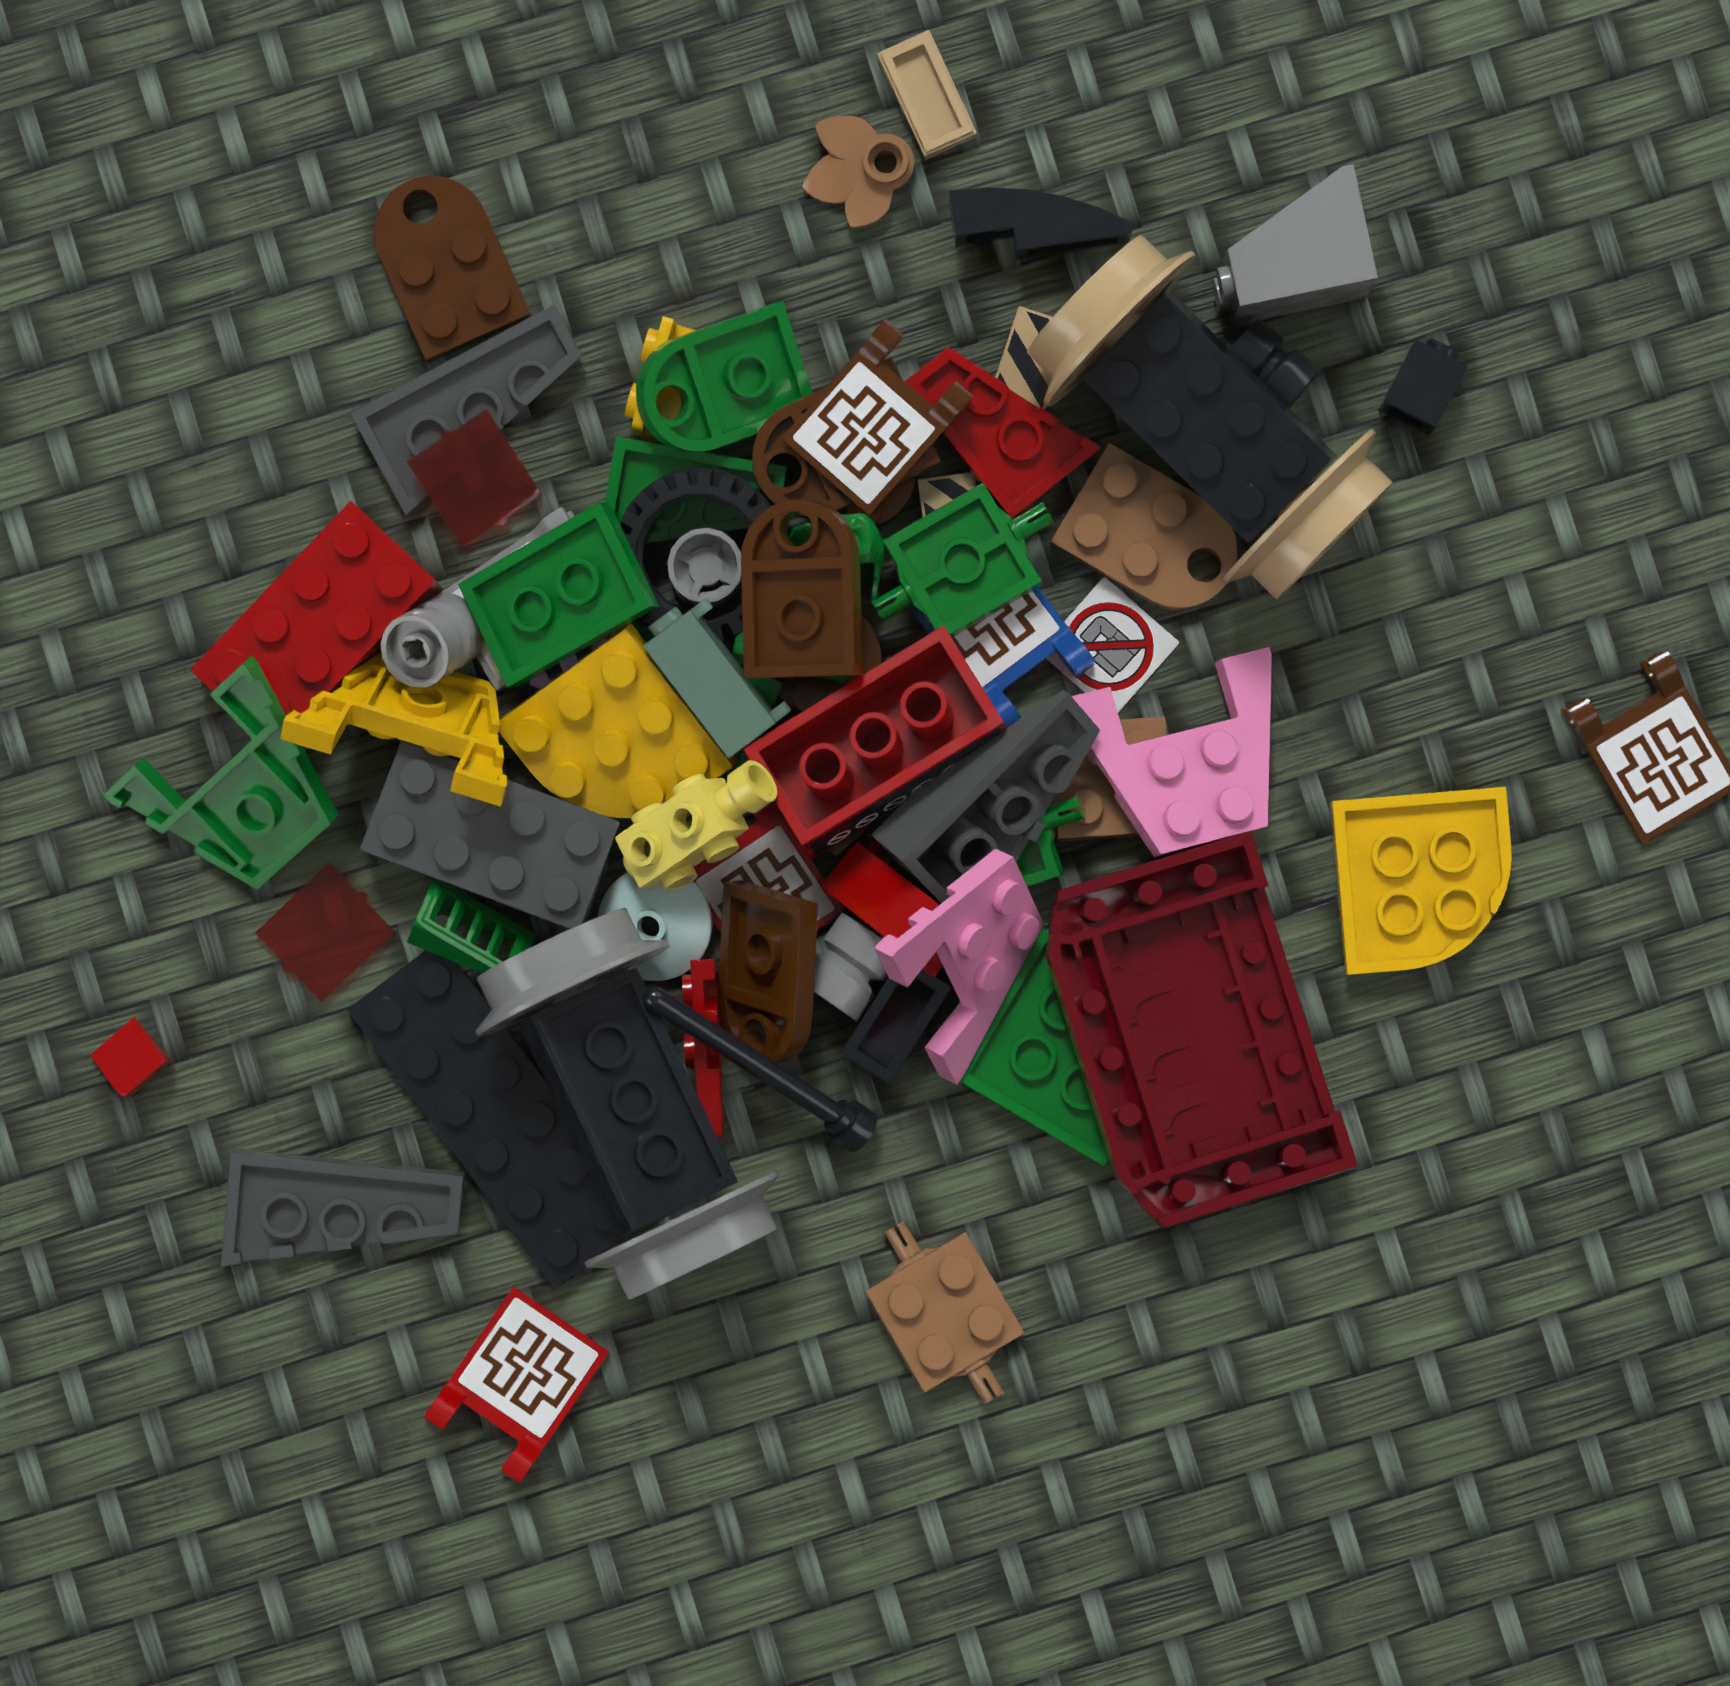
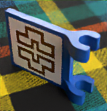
M1039 588L952 637L1004 721L1006 728L1017 722L1021 715L1003 694V691L1053 653L1059 655L1075 679L1092 668L1096 662ZM911 605L909 610L929 635L934 632L927 617Z

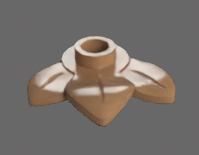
M835 116L816 123L817 135L828 155L823 157L806 176L802 185L804 192L822 203L834 205L845 203L846 219L851 228L864 227L877 222L888 212L893 191L903 187L912 176L914 156L910 146L896 135L877 134L860 117ZM882 155H890L897 162L896 168L890 173H881L875 168L876 159Z

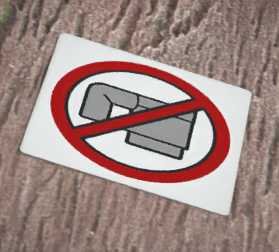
M1104 577L1064 621L1096 661L1095 665L1075 679L1057 653H1053L1047 660L1085 693L1110 687L1117 712H1119L1177 647L1179 641Z

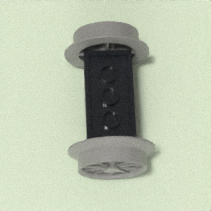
M622 908L545 940L478 976L477 981L492 1011L475 1032L478 1037H482L523 1021L519 1026L619 1238L655 1221L657 1222L659 1227L584 1262L586 1268H613L627 1299L630 1300L777 1230L778 1228L763 1196L778 1178L779 1174L776 1170L701 1206L699 1200L737 1183L738 1180L661 1017L648 1009L643 1002V995L647 988L637 966L664 952L670 947V944L667 940H641L627 909Z

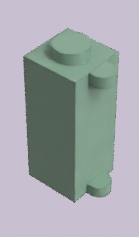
M705 598L684 615L675 606L650 625L648 628L655 637L643 645V647L726 756L730 758L789 713L791 709L785 701L773 709L751 679L744 678L742 667L703 617L706 612L713 608L708 599Z

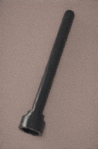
M650 987L644 992L643 1002L648 1009L823 1120L825 1129L829 1131L830 1139L850 1152H856L871 1138L877 1124V1114L856 1100L850 1102L846 1100H839L838 1102L663 989Z

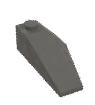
M1063 689L912 793L871 835L901 868L940 905L950 897L947 895V887L994 849L1013 856L1017 863L1029 840L1034 842L1038 840L1046 826L1041 822L1042 817L1056 793L1064 792L1068 788L1099 734L1100 729L1072 696Z

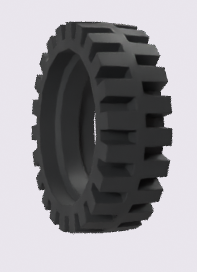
M697 467L677 470L653 481L627 507L619 524L659 607L641 616L643 622L647 625H652L675 606L682 615L689 611L667 601L650 581L644 566V540L652 521L670 505L688 498L714 499L732 507L750 527L755 519L763 511L771 507L766 497L757 488L750 485L747 480L715 468ZM742 593L732 603L709 610L703 615L719 639H724L732 634L735 635L743 630Z

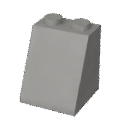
M1354 164L1340 167L1228 248L1221 267L1216 268L1217 277L1212 278L1217 309L1219 312L1228 311L1231 326L1252 322L1257 318L1262 320L1365 299L1378 276Z

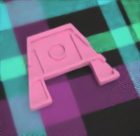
M1270 647L1223 658L1215 663L1231 719L1131 745L1126 743L1110 687L1072 696L1100 729L1099 734L1087 753V757L1093 765L1099 766L1115 790L1116 794L1113 796L1154 858L1209 844L1245 832H1255L1268 826L1272 668Z
M994 849L947 887V895L950 897L933 911L922 907L909 917V925L912 927L903 935L896 938L888 934L874 948L889 979L906 987L912 983L935 952H937L960 999V1003L924 1048L938 1075L956 1085L965 1074L1044 926L1014 857L998 849Z

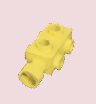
M749 760L728 775L727 783L724 778L706 779L704 774H697L679 782L672 789L675 796L663 804L655 803L636 812L631 817L633 825L615 837L623 854L624 866L630 876L635 879L639 888L664 886L666 891H673L691 883L698 876L694 866L704 859L708 863L720 861L739 849L735 838L749 829L743 817L744 813L747 811L756 813L776 799L777 787L771 774L757 761ZM691 814L692 821H686V817Z

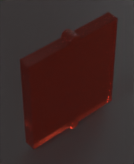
M487 409L452 432L447 429L443 430L440 440L406 461L462 546L496 524L505 526L508 522V516L542 495Z
M328 863L255 933L284 962L282 965L283 971L286 973L293 972L323 1002L384 944L395 931L367 902L369 899L368 894L363 891L357 892Z

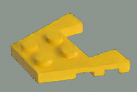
M381 651L344 676L342 686L333 693L320 692L311 698L309 709L303 713L293 710L284 718L280 736L281 740L330 755L346 725L351 724L366 729L372 736L380 739L389 740L396 738L422 746L425 751L435 756L446 757L452 755L461 758L454 771L450 791L500 807L503 803L508 782L507 775H503L502 771L504 751L503 745H499L498 740L500 720L496 690L489 681L453 671L452 674L426 688L410 687L399 682L389 672L382 658Z

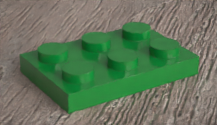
M598 502L458 584L507 688L522 685L659 607L609 502Z

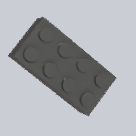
M401 740L361 844V851L567 929H572L588 922L617 846L615 837L622 832L624 827L620 822L508 779L501 807L451 792L450 788L454 771L459 761L449 757L432 755L420 746Z

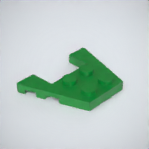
M251 655L210 694L251 737V741L187 800L144 757L102 796L118 808L125 804L146 816L145 824L164 834L169 830L195 845L194 853L258 890L327 828L339 814L303 746L280 739L286 714L258 661Z

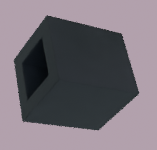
M1428 339L1426 344L1415 340L1409 348L1378 410L1430 435L1439 423L1467 365L1457 361L1459 353L1440 341Z

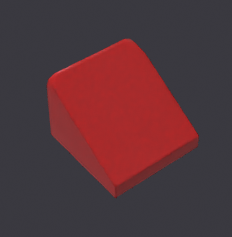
M133 1017L90 1054L94 1062L123 1099L132 1097L172 1062V1059L136 1017Z

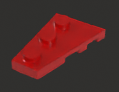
M950 347L946 348L905 381L931 405H935L955 381L973 395L971 403L941 435L980 484H985L996 505L1012 519L1102 448L1087 437L1080 436L1059 422L1058 418L1043 408L1036 407L1007 388L1005 383Z
M714 959L690 960L691 975H682L683 1003L720 1026L718 962ZM685 1033L686 1068L696 1069L697 1096L716 1136L724 1137L722 1057L708 1046Z

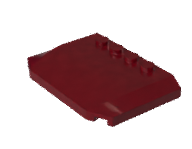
M1251 831L1056 891L1054 896L1045 958L1116 1181L1161 1228H1166L1358 1166L1341 1111H1335L1264 890L1269 885Z

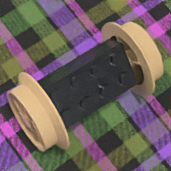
M1139 235L1111 257L1080 287L1052 317L1029 346L1027 353L1051 376L1044 403L1048 407L1054 405L1084 380L1248 543L1256 540L1278 518L1222 579L1227 584L1252 575L1277 600L1392 485L1393 482L1368 458L1376 432L1372 428L1366 432L1311 485L1337 458V455L1172 292L1170 293L1189 270L1197 255L1193 251H1189L1166 259L1143 235Z

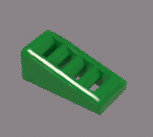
M433 878L407 943L483 974L503 962L496 958L503 940L514 944L508 957L509 959L531 948L536 934L455 887ZM438 913L449 917L445 928L435 922ZM460 922L471 926L466 939L455 934ZM481 931L492 935L486 951L475 946Z

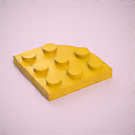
M632 623L627 624L499 719V733L527 769L545 788L561 800L613 818H631L636 812L655 803L663 804L675 796L672 789L679 782L697 774H704L706 779L718 778L731 769L738 761L735 755L728 758L643 647L646 641Z
M1506 787L1330 802L1345 975L1405 971L1436 964L1468 946L1482 932L1493 915L1496 914L1507 889L1512 861Z

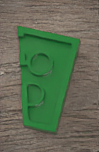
M616 437L605 502L610 503L620 523L621 518L633 499L653 481L677 470L697 467L724 470L727 473L747 480L750 485L759 491L760 489L754 477L752 460L707 452H683L662 444ZM769 463L767 467L768 478L776 486L784 487L788 467ZM688 498L668 506L652 521L644 544L679 539L694 529L711 528L727 532L750 527L728 505L714 499Z

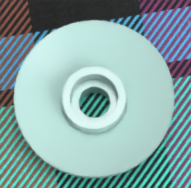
M627 872L609 887L602 899L598 917L626 908L641 940H667L670 947L667 950L637 966L644 980L663 981L684 974L691 969L690 960H700L709 946L713 925L711 909L704 893L694 881L673 891H666L664 886L639 888L635 879ZM645 916H650L657 920L659 924L657 936H649L643 932L641 922Z

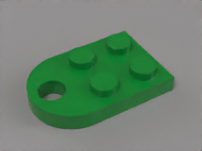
M783 301L760 307L664 342L647 357L641 367L636 384L638 411L648 431L662 444L683 452L710 451L758 434L765 421L777 410L813 393ZM666 386L675 389L681 399V409L678 415L671 420L664 418L656 406L657 395Z

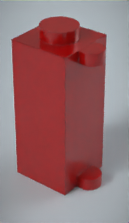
M876 840L870 842L866 848L859 842H856L820 887L880 937L884 938L890 934L899 938L912 927L909 925V917L922 907L933 911L939 904L885 863L889 854ZM937 952L922 969L933 978L943 968Z

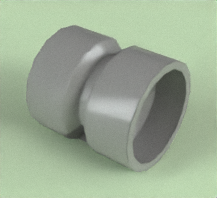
M711 528L694 529L681 536L671 548L667 562L669 578L679 599L690 608L695 607L707 598L713 606L710 610H714L732 603L742 592L741 552L734 540L722 531Z
M440 593L419 604L413 610L394 619L387 626L381 640L382 658L389 672L399 682L410 687L426 688L474 660L482 650L484 638L465 598L456 594Z
M842 912L824 937L828 951L826 954L816 953L814 993L858 1022L875 996L871 983L873 980L886 981L888 975L874 949L882 938Z

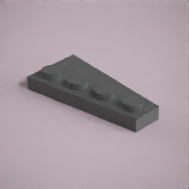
M554 304L350 414L406 516L582 355Z
M234 1148L230 1156L221 1267L266 1258L273 1260L294 1257L295 1254L328 1250V1252L352 1249L353 1246L381 1242L388 1244L458 1234L461 1226L466 1172Z

